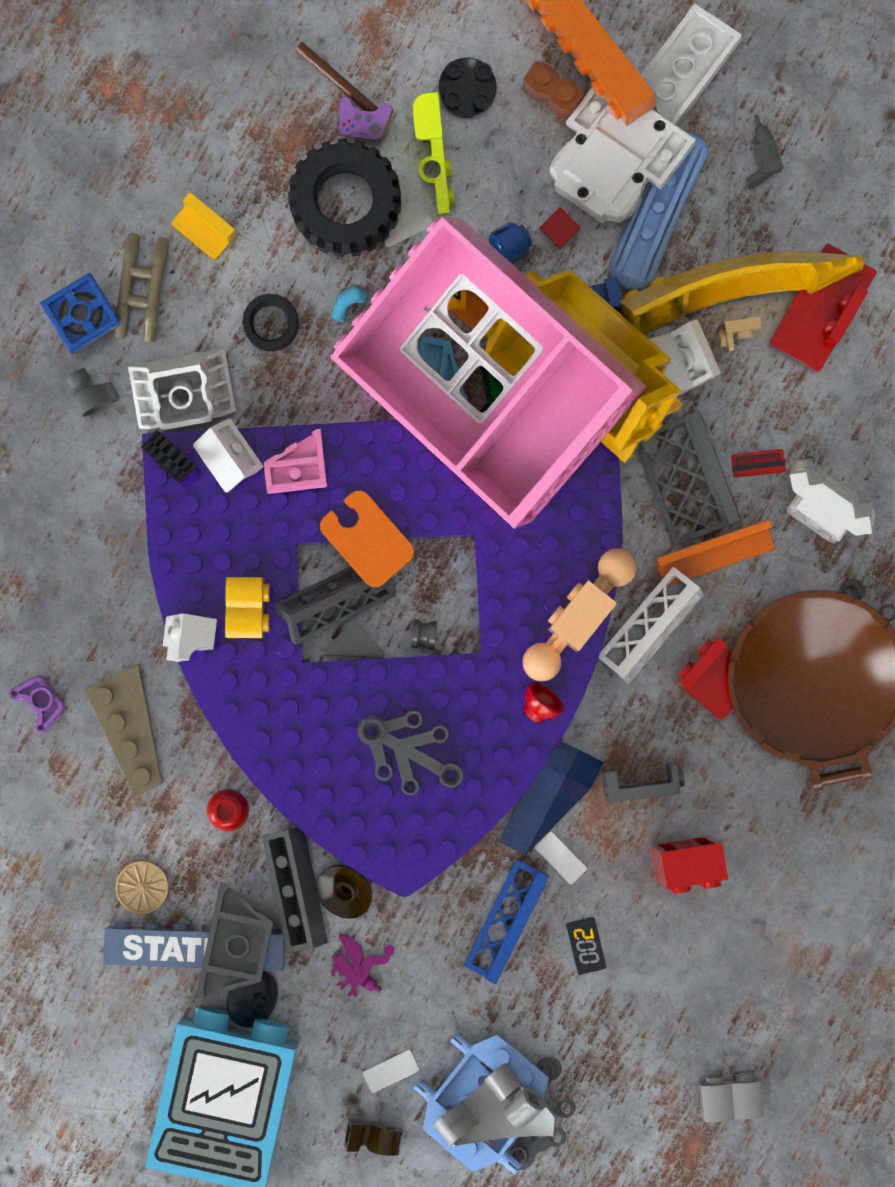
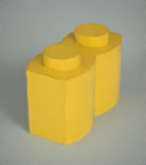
M226 577V638H264V632H269L270 615L264 614L265 602H270V584H265V578Z

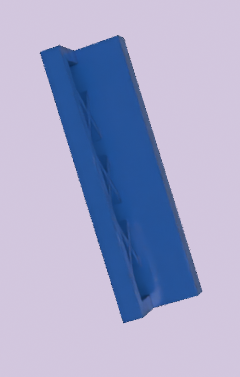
M516 859L464 963V967L497 984L549 878L547 874ZM519 868L534 875L530 886L517 890L514 877ZM511 883H512V886H513L514 891H513V892H510V893H507V891H508V889H509V887H510V885H511ZM527 891L521 902L519 894ZM516 895L519 903L517 912L504 917L501 908L503 899ZM499 910L501 918L493 920ZM513 918L508 928L506 920ZM503 922L506 931L504 938L491 943L488 935L490 925ZM486 937L488 944L481 946L484 938ZM497 945H500L499 948H498V950H497V952H496V954H495V953H494V950H493V947H494V946H497ZM489 948L493 960L488 970L472 963L477 952Z

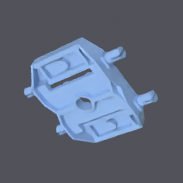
M458 1032L450 1042L460 1049L465 1057L439 1090L434 1091L422 1079L413 1088L428 1103L423 1130L472 1172L498 1162L499 1164L502 1163L515 1175L519 1171L518 1169L522 1167V1164L509 1154V1149L518 1137L492 1140L494 1142L492 1146L486 1141L450 1147L434 1128L433 1124L449 1111L446 1108L448 1104L455 1107L485 1082L484 1080L491 1072L481 1062L493 1071L505 1063L525 1088L528 1087L536 1091L545 1103L547 1100L549 1076L500 1035H495L477 1044H471Z

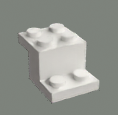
M698 319L690 321L670 333L649 339L671 358L663 374L681 389L678 396L721 374Z

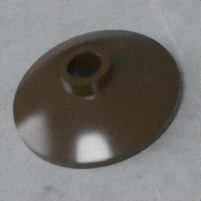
M345 865L330 866L318 877L316 888L319 900L332 914L341 918L354 919L364 915L370 908L373 900L371 886L363 875L351 867Z

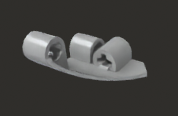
M504 1063L492 1072L478 1089L464 1101L447 1111L433 1124L434 1128L450 1147H457L474 1142L503 1138L554 1136L557 1116L540 1095L531 1088H525Z

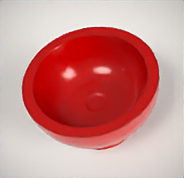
M531 682L525 692L526 704L523 710L530 719L537 723H542L544 719H554L564 712L565 708L562 701L548 687L537 682Z
M223 789L216 792L209 799L206 809L207 817L216 829L224 832L235 831L241 828L247 821L249 805L246 798L240 792L233 789Z

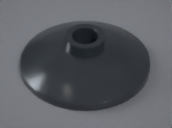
M263 971L261 982L228 992L226 1001L227 1012L235 1024L244 1028H252L254 1019H267L271 1015L278 997V988L273 976Z

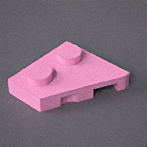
M321 429L314 430L309 437L299 443H293L282 454L274 455L264 462L268 494L327 487Z

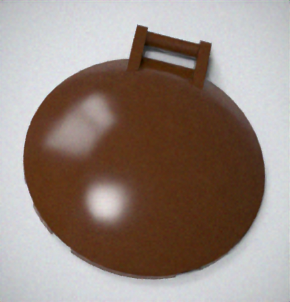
M807 590L786 595L773 601L760 610L741 631L731 653L728 670V688L731 703L739 722L745 731L769 753L781 759L784 758L797 762L800 765L808 766L814 791L823 790V786L864 778V780L873 779L867 752L871 751L895 727V630L885 617L872 606L856 597L841 592ZM856 760L860 761V766L822 775L819 774L820 768Z

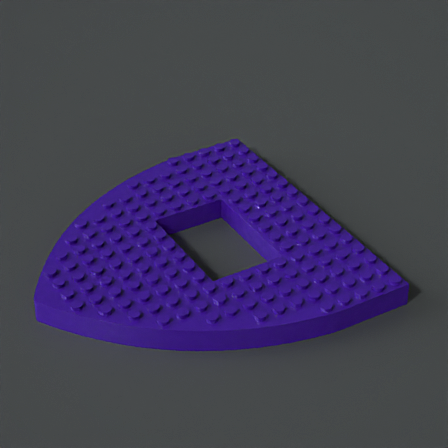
M398 420L237 428L263 466L266 460L274 455L282 454L293 443H299L312 435L311 432L321 429L327 487L273 494L267 493L264 467L257 473L242 480L231 491L226 493L193 447V444L207 430L161 433L197 466L179 484L143 450L148 557L164 625L167 616L183 613L217 619L213 649L204 651L194 650L188 661L178 662L193 696L220 742L236 764L267 800L292 824L334 857L361 875L398 896H410L462 857L510 811L544 768L550 758L551 751L557 748L573 720L602 650L611 612L580 651L575 652L568 645L560 653L561 668L554 678L548 681H536L529 677L523 667V656L530 646L536 643H546L553 633L548 630L552 624L548 620L559 606L565 609L570 603V600L566 597L576 584L580 582L584 585L588 580L594 583L599 577L598 563L601 556L610 549H622L623 518L619 458L600 442L531 523L513 528ZM153 433L142 434V445ZM354 491H363L369 495L407 540L474 537L481 653L305 663L304 641L297 645L291 642L288 623L276 613L275 603L301 591L299 546L331 544L320 530L321 520L331 510L338 517V522L341 526L345 528L355 526L359 519L358 513L353 508H349L343 500ZM226 577L265 578V584H270V602H265L264 614L270 615L269 632H264V638H226ZM613 587L607 594L613 600L615 599L617 587ZM303 621L297 623L299 632L303 631ZM531 682H537L548 687L560 698L565 708L560 716L554 719H544L542 723H537L525 714L523 710L526 704L525 692ZM410 711H418L423 718L422 724L418 728L412 729L407 726L389 732V734L402 739L431 731L438 725L446 727L449 736L444 743L433 742L415 748L444 765L449 763L458 765L463 772L462 782L454 788H448L440 782L439 775L409 759L413 777L419 783V790L413 796L405 795L401 790L402 779L394 750L384 744L383 749L386 762L393 768V775L387 781H381L375 776L376 764L371 746L364 744L358 736L359 723L368 716H377L383 721H388L406 716ZM410 714L408 716L409 724L417 725L419 723V716L417 714ZM370 725L367 728V733L371 737H375L379 732L375 725ZM440 728L434 731L435 739L443 740L446 733L443 729ZM381 766L378 774L386 778L389 776L390 770L386 766ZM450 769L445 773V778L448 781H454L457 778V773ZM407 781L404 788L407 792H413L416 789V785L413 781Z

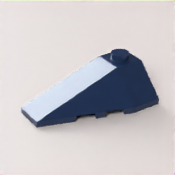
M552 737L539 762L544 768L519 799L499 842L526 855L591 789L604 762Z

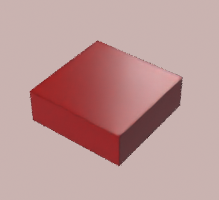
M561 207L539 227V230L559 250L581 229Z

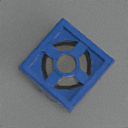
M91 273L86 274L40 302L71 354L122 324Z

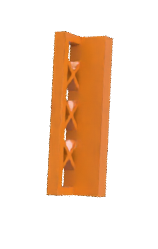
M770 520L656 558L654 562L660 580L666 576L672 567H675L687 578L691 579L775 550L776 548L769 531L772 528ZM675 577L668 586L681 581Z

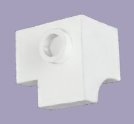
M184 613L167 616L163 646L168 647L166 660L175 662L188 661L194 650L204 651L213 649L217 619Z

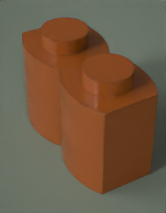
M540 61L534 62L523 80V89L528 96L538 102L547 103L549 109L563 119L570 117L584 97L583 91L576 83L566 78H560L551 66Z

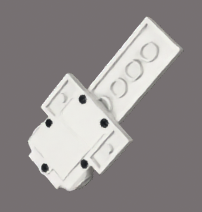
M694 4L641 74V77L655 93L656 106L627 126L621 118L618 120L614 118L607 105L609 102L604 96L598 97L593 88H591L566 121V125L577 132V134L560 149L551 163L550 174L555 181L556 192L602 224L606 220L620 223L626 218H630L641 203L645 184L649 181L662 190L695 146L696 139L678 128L677 125L741 42L742 34Z

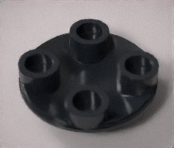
M470 57L456 59L449 62L441 73L439 79L440 97L451 111L459 115L472 116L485 111L492 104L496 95L497 84L492 68L489 64Z

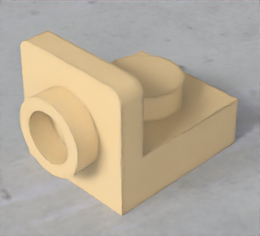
M760 317L725 321L721 325L722 329L718 330L719 346L725 347L726 354L732 353L735 350L733 335H737L738 340L755 337L754 332H758L761 329Z

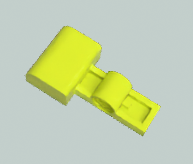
M438 92L425 93L418 96L414 101L413 122L416 140L419 142L430 141L432 156H428L421 161L419 175L425 182L435 183L438 214L450 213L449 207L455 206L453 189H447L446 177H452L450 159H444ZM429 161H435L440 166L441 171L436 178H428L424 174L423 167Z

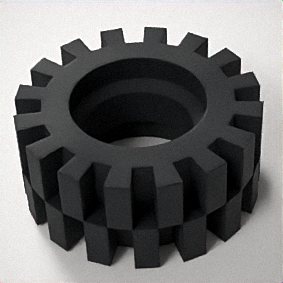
M158 430L141 446L179 484L197 467Z

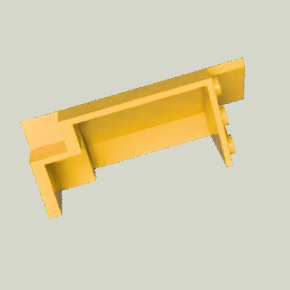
M534 270L527 272L525 276L647 386L645 391L601 441L623 463H626L633 456V452L641 440L647 442L663 426L662 421L664 417L672 412L676 413L684 405L677 398L681 389L663 374L671 358L571 270L560 274L555 273L547 279L541 278ZM499 318L484 335L488 339L485 352L511 375H516L535 352L533 345L502 318Z

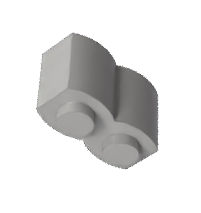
M752 1073L736 1074V1079L724 1080V1076L706 1077V1082L699 1083L703 1121L722 1122L763 1118L761 1080L753 1078Z

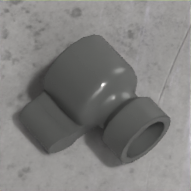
M85 368L70 373L64 379L69 389L74 390L73 403L81 417L94 414L106 405L120 399L112 382L91 385L89 383L90 376Z

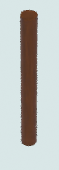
M301 42L297 46L295 51L360 108L369 112L378 109L373 102L306 44Z

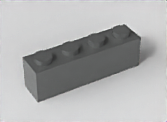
M293 828L262 835L287 953L311 949L328 943L305 834L300 829Z

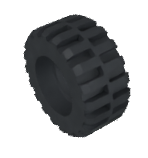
M347 138L338 139L336 144H330V141L321 143L322 148L317 151L312 148L306 153L307 158L304 161L300 160L295 166V175H291L288 201L292 217L298 231L304 235L305 240L310 245H316L319 251L326 254L329 251L337 257H344V254H352V257L360 256V252L364 250L370 252L376 249V244L380 241L384 243L388 239L391 229H395L397 225L398 215L401 212V190L397 173L392 169L391 162L387 157H382L380 151L373 146L370 148L366 147L363 141L355 140L354 143H348ZM342 173L355 174L364 178L370 185L373 193L370 211L362 219L349 224H339L328 220L321 213L318 206L320 187L332 176Z

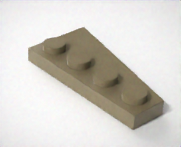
M140 664L85 689L134 796L163 783L152 734L151 720L146 704L147 700L141 678Z

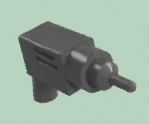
M757 114L754 116L757 127L755 129L756 135L754 136L756 146L753 150L759 170L746 178L749 190L773 174L781 172L784 168L775 139H773L771 131H767L766 126L761 125Z

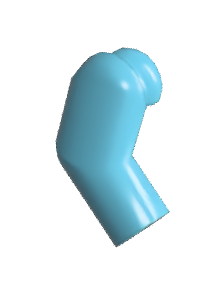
M353 285L339 293L330 319L344 323L349 306L355 303L364 304L367 301V290L362 289L359 285Z

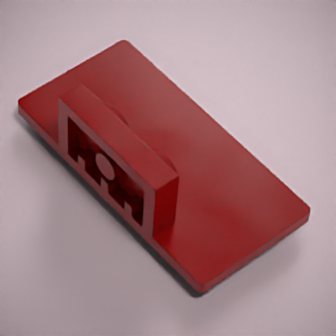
M829 243L821 251V253L848 255ZM864 264L862 270L810 295L807 290H799L769 344L814 371L820 372L869 292L867 289L876 276L877 271Z

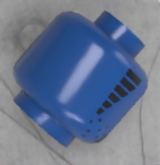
M509 222L495 229L489 235V244L511 264L525 258L529 254V247L532 245V241L523 225L518 226L516 223Z

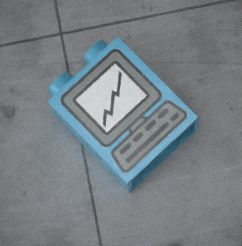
M196 1006L193 1018L183 1016L176 1026L145 1168L230 1187H266L299 1041L287 1039L289 1026L267 1019H254L252 1031L228 1026L230 1016L225 1010L208 1006Z

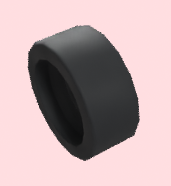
M268 293L257 296L249 302L243 313L242 324L244 332L250 342L261 350L270 352L282 350L290 345L298 334L299 320L297 312L290 301L281 295ZM277 306L287 315L288 327L281 337L273 340L264 339L255 331L254 317L263 307Z

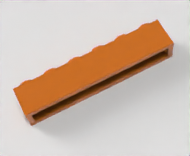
M525 0L532 11L537 9L542 15L541 21L547 31H554L559 37L557 41L564 53L568 54L570 52L575 58L574 64L581 75L587 74L592 80L591 86L597 96L600 98L604 96L609 102L607 105L608 109L615 119L621 118L627 126L656 106L655 93L582 0Z

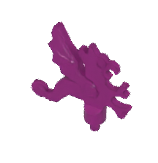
M340 933L338 936L345 948L346 957L351 959L352 964L346 961L342 952L338 953L339 957L332 956L334 963L331 975L334 977L335 972L338 971L339 976L344 975L346 977L344 983L338 982L336 985L341 986V990H343L346 985L351 984L352 989L348 996L354 995V997H357L356 987L358 985H361L370 992L373 989L380 993L382 988L376 984L377 980L369 976L368 973L374 965L387 963L390 960V956L394 954V947L387 945L384 948V953L386 954L384 957L368 956L362 961L363 952L361 951V945L355 942L354 937L348 938L345 934Z

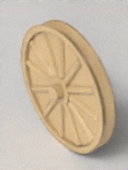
M136 861L127 865L119 873L115 884V892L120 904L129 912L142 915L149 914L159 909L166 901L169 893V881L165 872L155 863Z

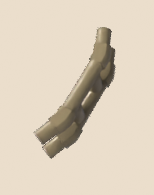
M130 233L123 255V267L115 311L122 324L115 328L114 336L117 338L126 337L129 306L146 308L143 340L154 342L163 270L169 240L165 237L157 239L152 268L135 266L140 236ZM133 277L150 279L148 297L131 294Z

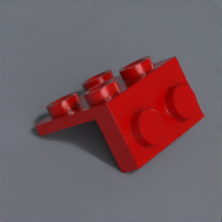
M715 638L713 641L707 639L697 652L700 656L693 664L688 661L680 670L678 675L681 678L677 684L716 718L724 719L733 709L728 688V670L732 652L726 648L728 645L720 638Z

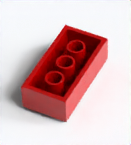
M710 836L651 845L656 880L667 890L673 891V894L690 892V886L699 884L703 886V889L722 886L721 881L728 880L722 842Z

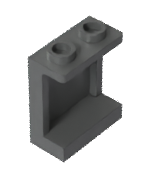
M669 762L666 763V781L619 786L616 770L601 771L605 800L610 803L681 794L680 787L685 786L683 769L677 768L676 763Z

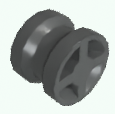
M414 619L411 648L417 649L420 646H425L429 650H435L437 621L422 623L420 620Z

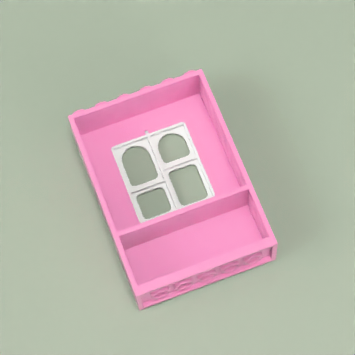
M437 218L428 227V235L422 243L418 242L410 249L408 253L410 258L403 266H398L389 277L391 281L386 288L380 289L370 301L372 305L366 313L362 312L355 318L352 323L354 328L350 333L343 335L334 345L336 350L330 358L513 528H517L531 523L645 391L647 386L462 218ZM461 290L474 292L489 307L485 316L472 332L468 334L463 332L452 321L448 313V303L451 297ZM499 318L504 319L535 349L532 357L516 375L509 374L480 347V340ZM429 328L442 329L468 352L469 357L449 381L443 379L419 355L417 348L418 339ZM478 366H483L503 385L501 394L484 413L479 412L460 394L461 386Z

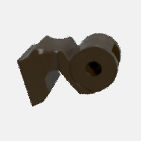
M349 1118L344 1147L347 1152H357L363 1146L368 1151L378 1155L397 1156L400 1152L399 1146L403 1130L397 1127L379 1125L375 1122L365 1123L360 1119Z

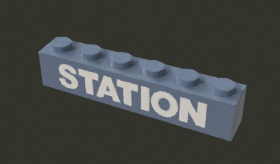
M113 921V926L105 928L103 965L202 968L211 924H202V929H190L189 923H172V928H160V922H143V927H132L130 921ZM273 926L264 970L283 971L285 968V941L283 932H279V927Z

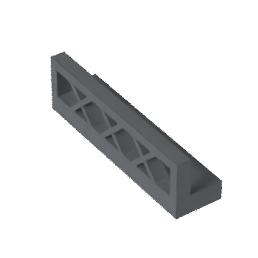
M349 567L275 603L276 613L288 623L291 642L297 645L394 597L393 579L391 577L384 583L385 590L374 595L371 594L374 587L367 585L356 571ZM361 594L355 605L347 606L352 596ZM335 606L336 609L332 616L323 619L322 616L326 609ZM307 618L311 619L307 628L299 632L297 623Z

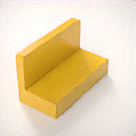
M189 192L183 199L185 206L172 220L171 225L215 261L236 238L237 233L233 227Z

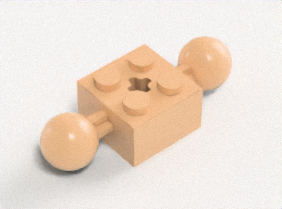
M621 548L608 550L599 560V577L595 582L591 583L588 580L584 585L580 582L576 584L566 597L570 600V603L565 609L559 606L548 620L552 624L548 629L553 633L546 643H536L526 650L523 656V667L529 677L536 681H548L554 678L561 668L560 653L568 645L575 652L580 651L617 604L607 594L613 587L625 586L635 577L637 565L635 558L630 552Z

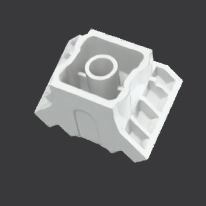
M213 348L206 352H193L178 357L159 358L151 362H138L128 366L139 429L151 430L161 428V430L211 422L212 418L226 416L236 411L225 349Z
M812 458L794 462L790 479L792 490L797 495L786 509L787 513L826 541L834 544L842 539L847 530L855 536L871 534L873 532L876 517L873 502L859 504L857 490L851 491L829 476L828 469L814 472Z

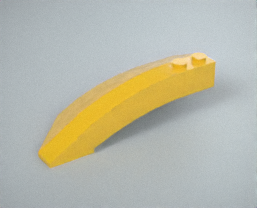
M804 251L768 252L728 258L698 266L667 279L665 277L657 278L649 283L648 288L640 292L638 289L632 290L623 295V300L619 301L621 304L620 311L626 320L643 335H646L693 312L743 297L796 290H807L810 295L862 270L865 260L863 256Z

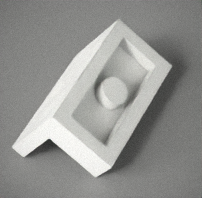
M230 418L210 427L193 444L197 453L226 493L231 491L242 480L257 473L264 467Z

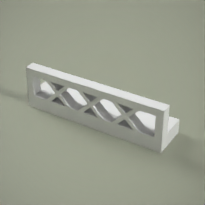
M672 567L604 647L598 659L616 672L629 685L702 599L704 593L701 588L675 567ZM675 577L686 585L679 595L668 596L667 586ZM664 602L665 612L661 617L649 618L648 608L653 603ZM645 624V636L641 640L630 641L629 631L635 625ZM626 647V658L619 666L607 658L614 648Z

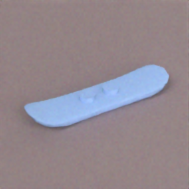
M686 132L696 139L695 146L662 190L649 181L645 184L641 203L632 215L611 260L610 276L611 278L617 277L618 286L626 291L638 289L640 292L648 288L649 283L655 279L680 213L707 158L708 148L705 141L693 133Z

